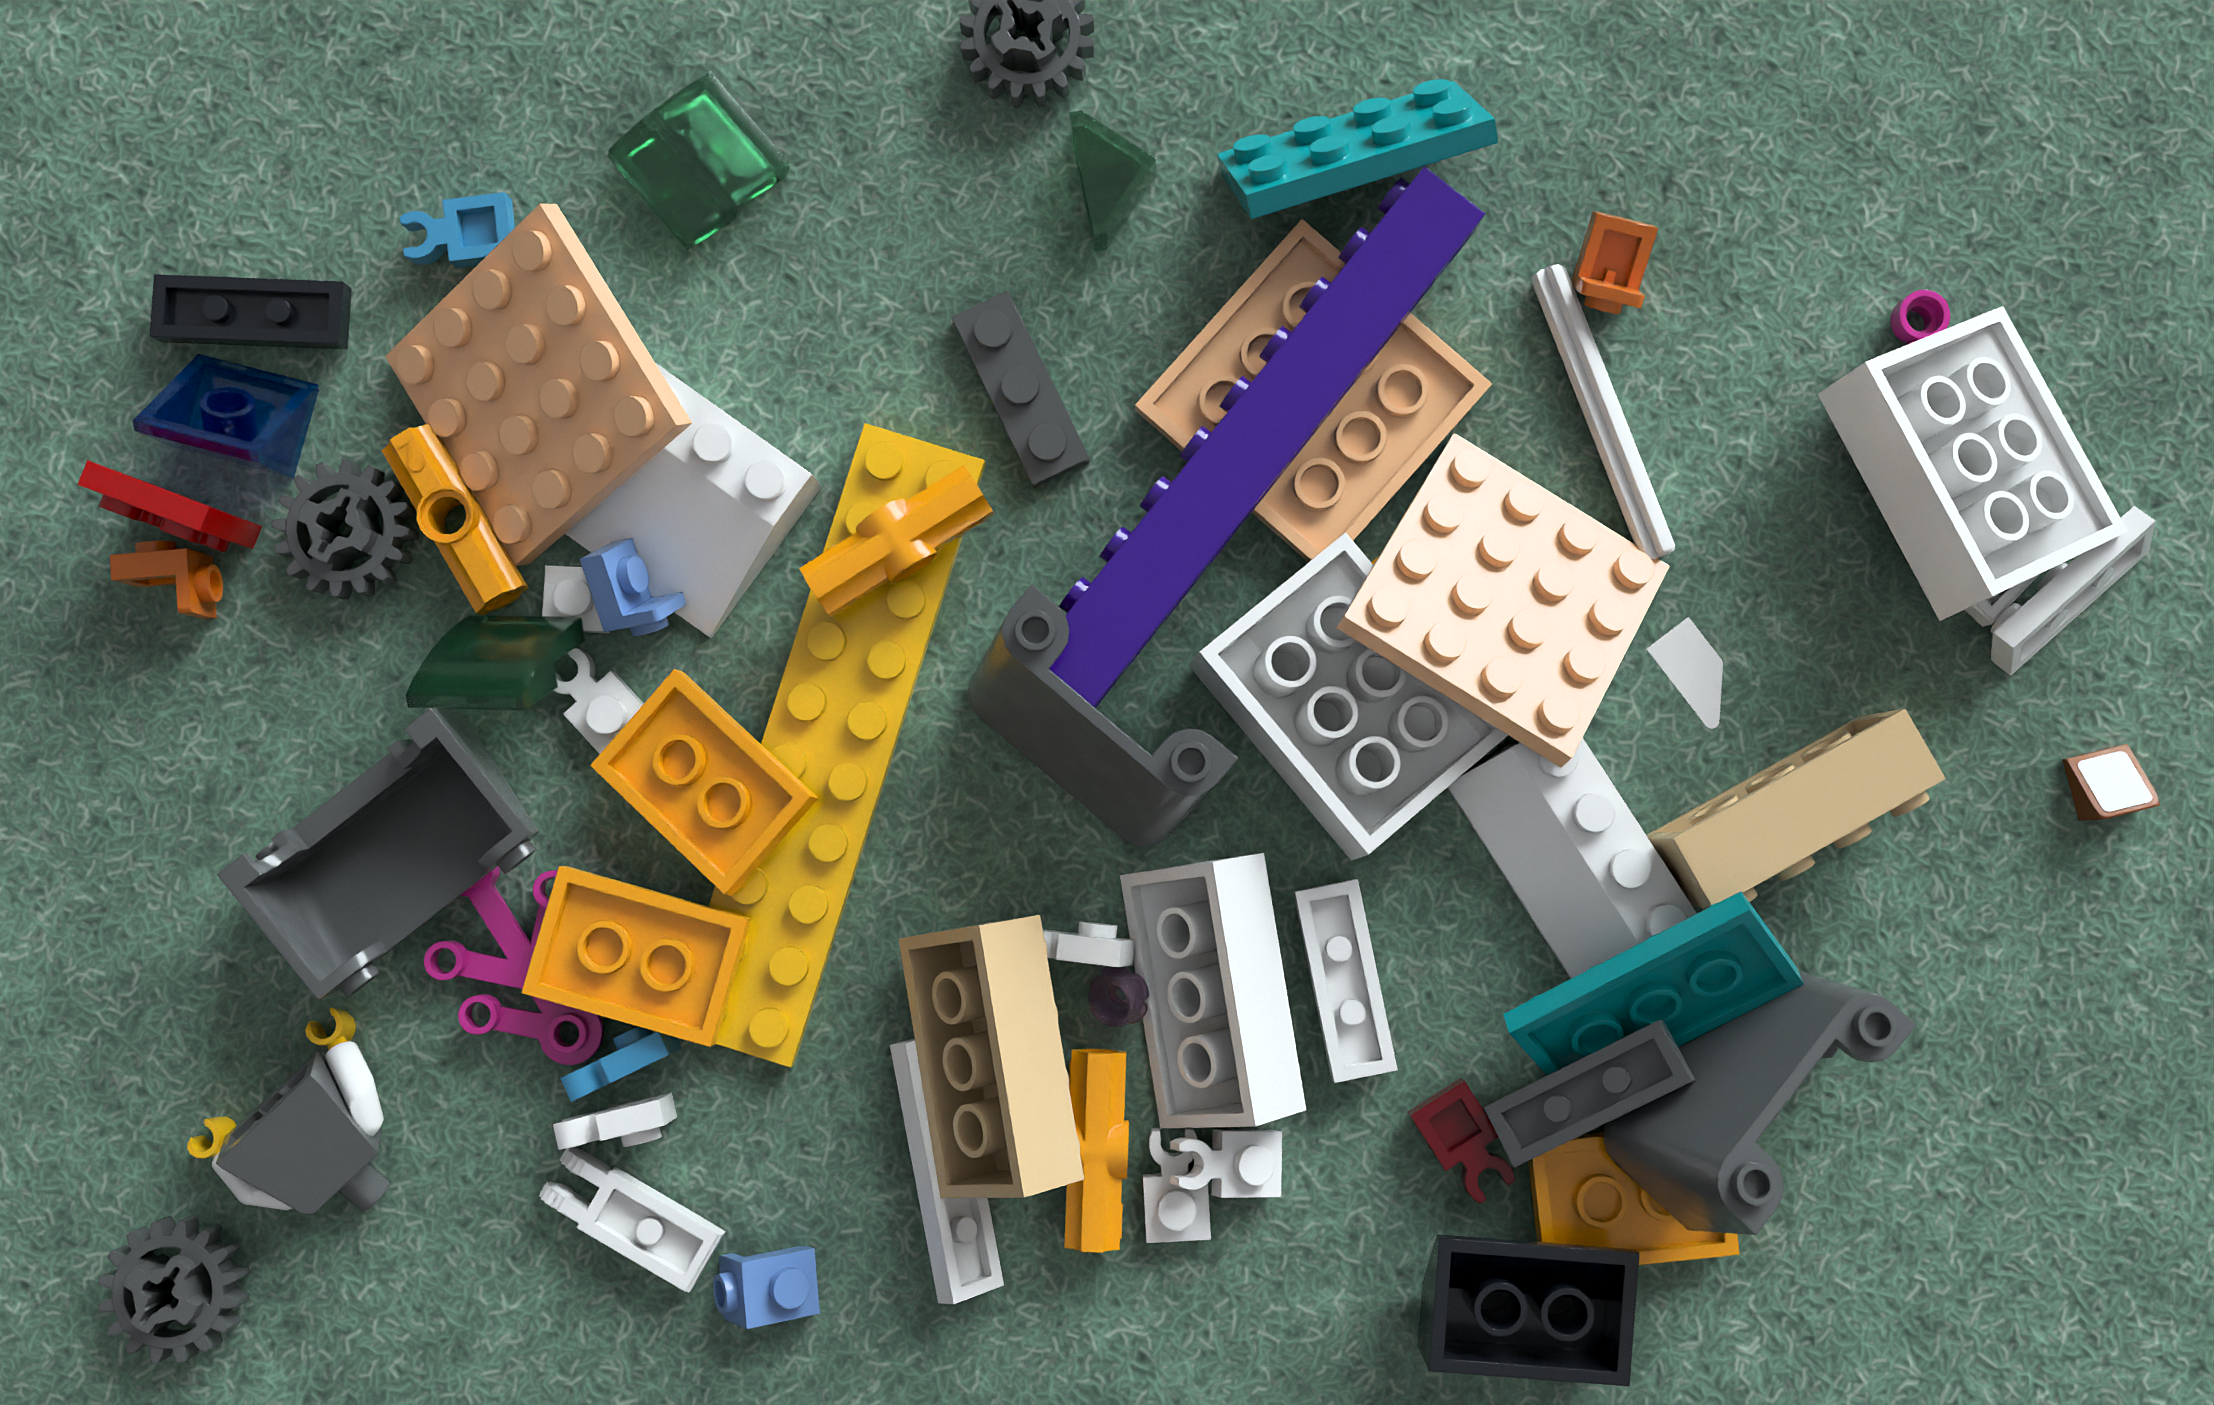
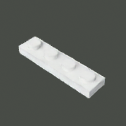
M914 1038L891 1044L890 1049L937 1300L940 1304H956L1004 1286L988 1198L940 1199Z

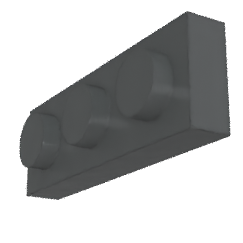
M1007 290L952 316L955 328L1033 489L1089 463L1088 453L1009 291Z
M1658 1020L1485 1106L1484 1109L1514 1167H1517L1695 1081V1078L1665 1022Z

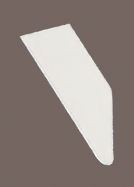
M1688 617L1649 646L1647 650L1708 728L1714 729L1719 725L1723 661Z

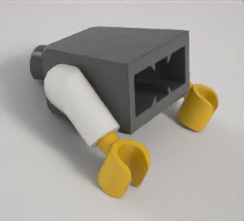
M330 1008V1014L336 1022V1029L330 1037L326 1036L320 1022L310 1021L305 1029L307 1038L314 1044L328 1047L329 1051L326 1053L325 1058L316 1051L238 1125L229 1117L219 1116L204 1119V1125L213 1133V1144L204 1135L190 1137L187 1143V1150L190 1155L202 1159L213 1157L212 1168L241 1203L280 1210H290L293 1208L304 1215H311L321 1208L334 1194L339 1192L360 1211L365 1212L382 1197L389 1187L390 1181L369 1164L379 1150L382 1133L381 1125L384 1117L371 1071L358 1045L355 1042H351L356 1032V1023L348 1012L337 1008Z

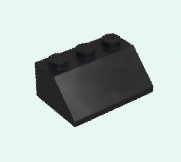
M1437 1234L1422 1282L1418 1349L1428 1370L1432 1372L1630 1387L1639 1252L1636 1249Z

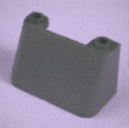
M1031 584L1009 610L973 674L968 686L970 706L984 722L1122 839L1134 846L1140 847L1160 844L1173 833L1214 788L1238 757L1208 733L1189 728L1174 732L1151 756L1050 670V667L1062 655L1068 644L1070 629L1066 616L1061 609Z
M456 707L428 709L404 728L412 740L406 739L394 742L387 748L390 753L295 827L282 830L272 837L271 840L273 842L256 854V860L249 853H244L217 874L219 879L318 1000L331 995L339 989L347 998L359 991L381 973L374 965L376 961L496 867H499L506 874L537 850L530 842L539 833L537 827L475 730Z
M1798 970L1804 985L1679 1046L1678 1048L1695 1081L1606 1123L1603 1133L1606 1152L1619 1168L1687 1230L1757 1235L1777 1209L1783 1197L1784 1188L1780 1168L1756 1144L1757 1140L1820 1059L1832 1058L1839 1048L1857 1061L1877 1062L1888 1059L1899 1049L1916 1024L1892 1002L1879 994Z

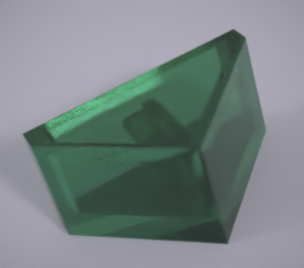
M1084 111L1069 112L1070 135L1095 252L1107 250L1155 179L1157 158Z

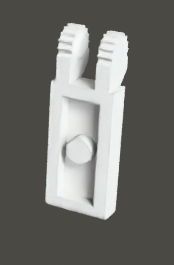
M577 1147L565 1149L559 1160L562 1162L561 1164L565 1165L572 1173L599 1187V1190L590 1203L568 1186L547 1181L539 1195L541 1200L579 1223L577 1226L579 1230L689 1293L697 1283L726 1231L617 1167L611 1169L606 1163Z

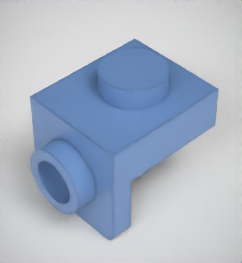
M798 1246L747 1257L734 1253L719 1256L720 1274H716L714 1277L713 1295L716 1307L723 1314L726 1321L745 1329L820 1314L814 1248Z

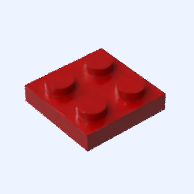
M87 460L77 484L103 494L98 505L101 508L136 521L145 522L171 535L224 553L227 552L231 542L253 549L262 528L261 525Z

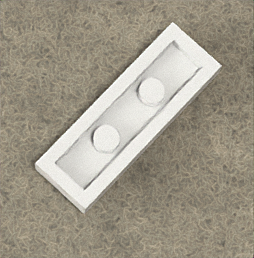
M2134 506L2121 517L2128 532L2080 554L2070 564L2063 562L2051 568L2039 583L2038 592L2023 606L2018 603L2010 605L1994 622L1991 628V633H1993L1991 660L2010 676L2015 673L2149 553L2156 521Z
M1358 879L1293 891L1331 1080L1337 1083L1398 1070Z

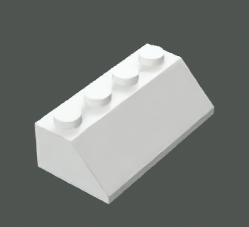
M1583 738L1573 757L1562 768L1515 739L1468 769L1447 787L1570 979L1697 914Z
M1264 853L1120 875L1130 939L1135 940L1133 961L1160 1129L1256 1127L1305 1111L1306 1105Z

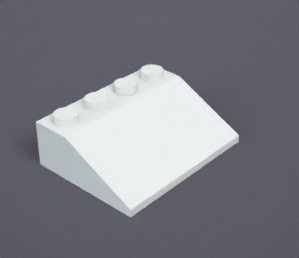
M2003 306L1868 360L1818 394L1939 621L2128 532Z
M655 363L692 424L565 534L591 553L610 542L633 538L637 554L644 561L648 570V587L651 596L657 597L683 592L686 605L675 611V613L712 638L822 486L806 469Z
M1345 532L1202 649L1188 666L1352 861L1369 855L1507 737L1508 734L1336 628L1373 567L1370 560Z

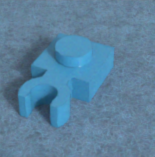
M505 192L442 200L444 218L433 219L430 215L420 211H411L400 216V224L408 231H427L426 240L422 245L403 248L404 256L412 263L418 265L434 263L444 252H448L449 262L456 268L477 266L515 228L512 199Z
M636 1027L613 1038L612 1040L617 1048L616 1052L560 1078L570 1101L579 1099L682 1049L677 1037L659 1032L653 1033L652 1030Z

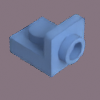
M633 538L610 542L579 559L604 632L630 628L632 636L649 634L669 625L667 616L686 605L683 592L657 597L651 596L648 587V570L644 561L637 554Z

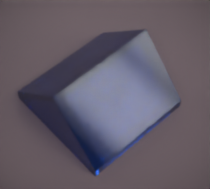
M197 354L133 419V427L135 432L173 448L294 478L318 396V384Z

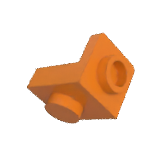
M1592 211L1571 280L1573 288L1580 294L1586 295L1585 306L1613 314H1621L1623 304L1637 308L1642 307L1645 295L1639 291L1656 238L1657 227Z
M171 541L135 543V553L110 555L112 581L139 588L176 585L177 609L180 614L200 619L217 618L216 602H219L223 595V579L219 568L213 564V556L188 548L177 549V543Z

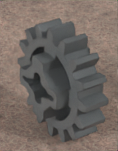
M968 0L970 11L974 16L960 17L961 34L967 37V39L960 42L963 60L973 61L969 66V70L974 83L989 77L987 88L990 98L995 100L1004 90L1010 91L1013 107L1019 108L1023 102L1024 95L1033 94L1034 100L1040 108L1045 107L1046 91L1054 89L1062 98L1069 95L1066 79L1068 76L1077 80H1084L1086 77V65L1081 58H1093L1095 52L1094 40L1087 37L1094 32L1093 14H1081L1085 9V0ZM997 17L1000 23V30L990 36L991 43L986 46L989 26L993 19ZM1016 26L1030 38L1038 35L1039 48L1035 42L1031 43L1025 36L1017 39ZM1068 29V45L1059 59L1054 43L1063 38V32ZM1014 70L1023 71V72H1029V73H1018V72H1014Z
M346 459L342 460L338 473L333 467L323 462L316 464L317 480L314 482L300 475L293 478L300 493L296 498L280 495L278 502L288 509L289 513L287 518H280L271 522L272 528L285 532L287 540L273 547L275 553L295 558L286 569L288 575L298 579L308 577L306 589L320 594H324L330 589L332 597L342 600H349L353 587L358 594L367 597L374 596V580L376 578L392 585L398 580L390 567L395 561L411 564L413 560L407 552L401 550L403 542L419 539L418 532L404 527V520L417 513L416 509L405 502H396L404 492L403 487L392 480L384 482L385 473L370 465L361 472L359 464ZM338 492L336 498L322 502L327 497ZM380 511L384 524L383 534L377 519ZM343 521L353 527L348 538L338 533L339 526ZM308 531L312 540L311 547L309 543ZM372 556L364 564L351 569L355 560Z
M191 1215L179 1220L177 1224L172 1216H168L152 1222L150 1229L144 1226L126 1235L129 1246L124 1245L109 1253L107 1257L118 1269L99 1277L98 1284L112 1289V1297L98 1304V1309L101 1312L115 1311L118 1320L107 1330L110 1336L124 1331L131 1335L126 1352L133 1354L148 1345L150 1346L151 1363L157 1364L170 1357L172 1353L178 1363L185 1362L197 1355L199 1349L205 1353L223 1342L220 1332L226 1333L239 1325L240 1318L230 1309L236 1308L250 1299L248 1292L236 1288V1281L248 1275L250 1268L249 1266L233 1267L231 1258L236 1255L241 1246L236 1242L222 1247L217 1242L221 1236L222 1226L216 1224L204 1229L200 1233L198 1232V1216ZM162 1247L182 1249L178 1255L171 1258L164 1253L159 1256L153 1253ZM175 1320L184 1326L191 1322L197 1325L187 1330L168 1328L170 1323Z

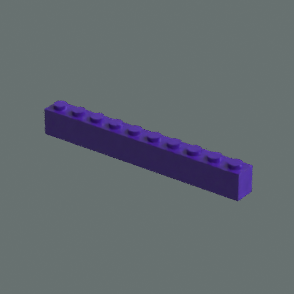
M1425 166L1411 183L1401 177L1394 184L1378 207V210L1385 214L1382 220L1371 233L1361 227L1354 234L1338 257L1346 265L1332 282L1322 276L1315 283L1299 305V308L1306 313L1303 319L1292 332L1282 326L1275 333L1259 356L1267 364L1252 382L1242 376L1235 383L1219 406L1227 414L1212 432L1204 426L1196 432L1179 456L1187 462L1184 468L1172 482L1164 476L1156 482L1139 506L1147 512L1132 533L1124 526L1117 531L1099 556L1107 562L1092 583L1086 578L1081 577L1059 605L1067 613L1065 616L1070 629L1069 639L1062 655L1050 667V670L1093 707L1097 708L1476 231L1486 213Z

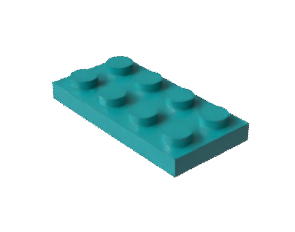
M1435 79L1418 84L1413 88L1412 94L1389 100L1380 97L1364 100L1353 107V112L1334 118L1314 116L1303 119L1293 126L1292 131L1269 137L1258 134L1244 137L1233 144V149L1217 153L1222 178L1250 218L1254 219L1498 143L1495 118L1454 81Z
M1742 891L1665 931L1649 937L1647 940L1605 962L1589 968L1587 971L1547 992L1533 997L1529 1001L1504 1013L1503 1016L1509 1034L1546 1075H1549L1658 1020L1665 1022L1676 1045L1679 1047L1804 985V982L1796 965Z

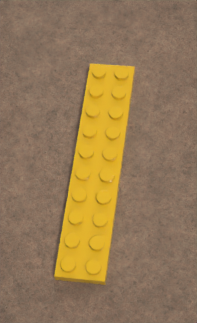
M864 423L823 552L857 532L856 526L877 509L897 499L904 498L906 501L963 465L979 487L986 466L985 460ZM963 536L954 539L940 548L938 556L915 574L894 584L886 582L832 617L827 614L812 590H810L761 745L815 794L818 799L734 895H724L716 886L714 887L709 907L752 919L715 1043L717 1045L790 1068L795 1065Z

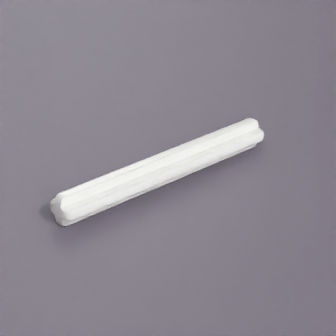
M1559 264L1546 267L1534 274L1531 282L1633 542L1640 551L1646 553L1651 559L1666 556L1675 550V543L1567 269Z

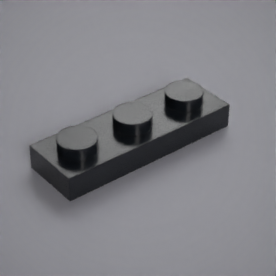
M154 274L150 337L165 343L348 350L352 288L343 281Z

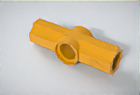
M429 423L419 427L408 428L389 439L388 445L381 451L417 511L416 519L419 528L427 538L435 542L475 613L485 615L491 611L502 609L519 599L520 595L529 587L504 545L496 536L493 526L472 490L463 482L460 470L441 437L436 435ZM464 505L466 520L463 526L457 532L448 534L445 528V518L448 512L456 506Z
M963 465L906 501L904 498L897 499L877 509L856 526L857 532L830 547L812 561H808L807 564L799 569L817 600L827 614L832 617L886 582L894 584L915 574L938 556L940 548L954 539L963 536L964 533L973 527L985 522L986 519L994 515V512Z
M1086 1048L1072 1049L1069 1090L1076 1132L1080 1142L1084 1180L1068 1184L1066 1189L1064 1248L1094 1253L1120 1250L1123 1203H1121L1122 1179H1127L1129 1120H1124L1126 1051Z

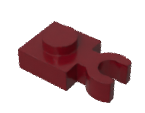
M1459 1078L1407 1112L1445 1171L1461 1162L1463 1165L1461 1172L1462 1185L1466 1192L1478 1203L1481 1204L1487 1200L1478 1186V1176L1483 1170L1488 1168L1496 1169L1498 1175L1507 1185L1515 1182L1514 1173L1509 1164L1498 1155L1488 1152L1484 1147L1498 1138V1135L1490 1119L1462 1078Z

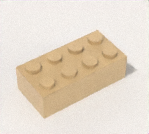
M1906 709L1863 715L1831 731L1646 836L1692 907H1699L1705 910L1709 906L1721 902L1740 891L1750 902L1758 896L1754 886L1776 875L1779 881H1784L1806 871L1815 864L1811 854L1833 843L1836 849H1840L1863 839L1873 831L1868 822L1890 811L1893 817H1897L1920 807L1930 799L1925 790L1946 778Z
M1040 915L899 938L940 1199L1025 1198L1084 1180L1080 1142L1076 1132L1069 1090V1076L1065 1066L1058 1024V1010L1054 1001L1047 959V945L1043 935Z

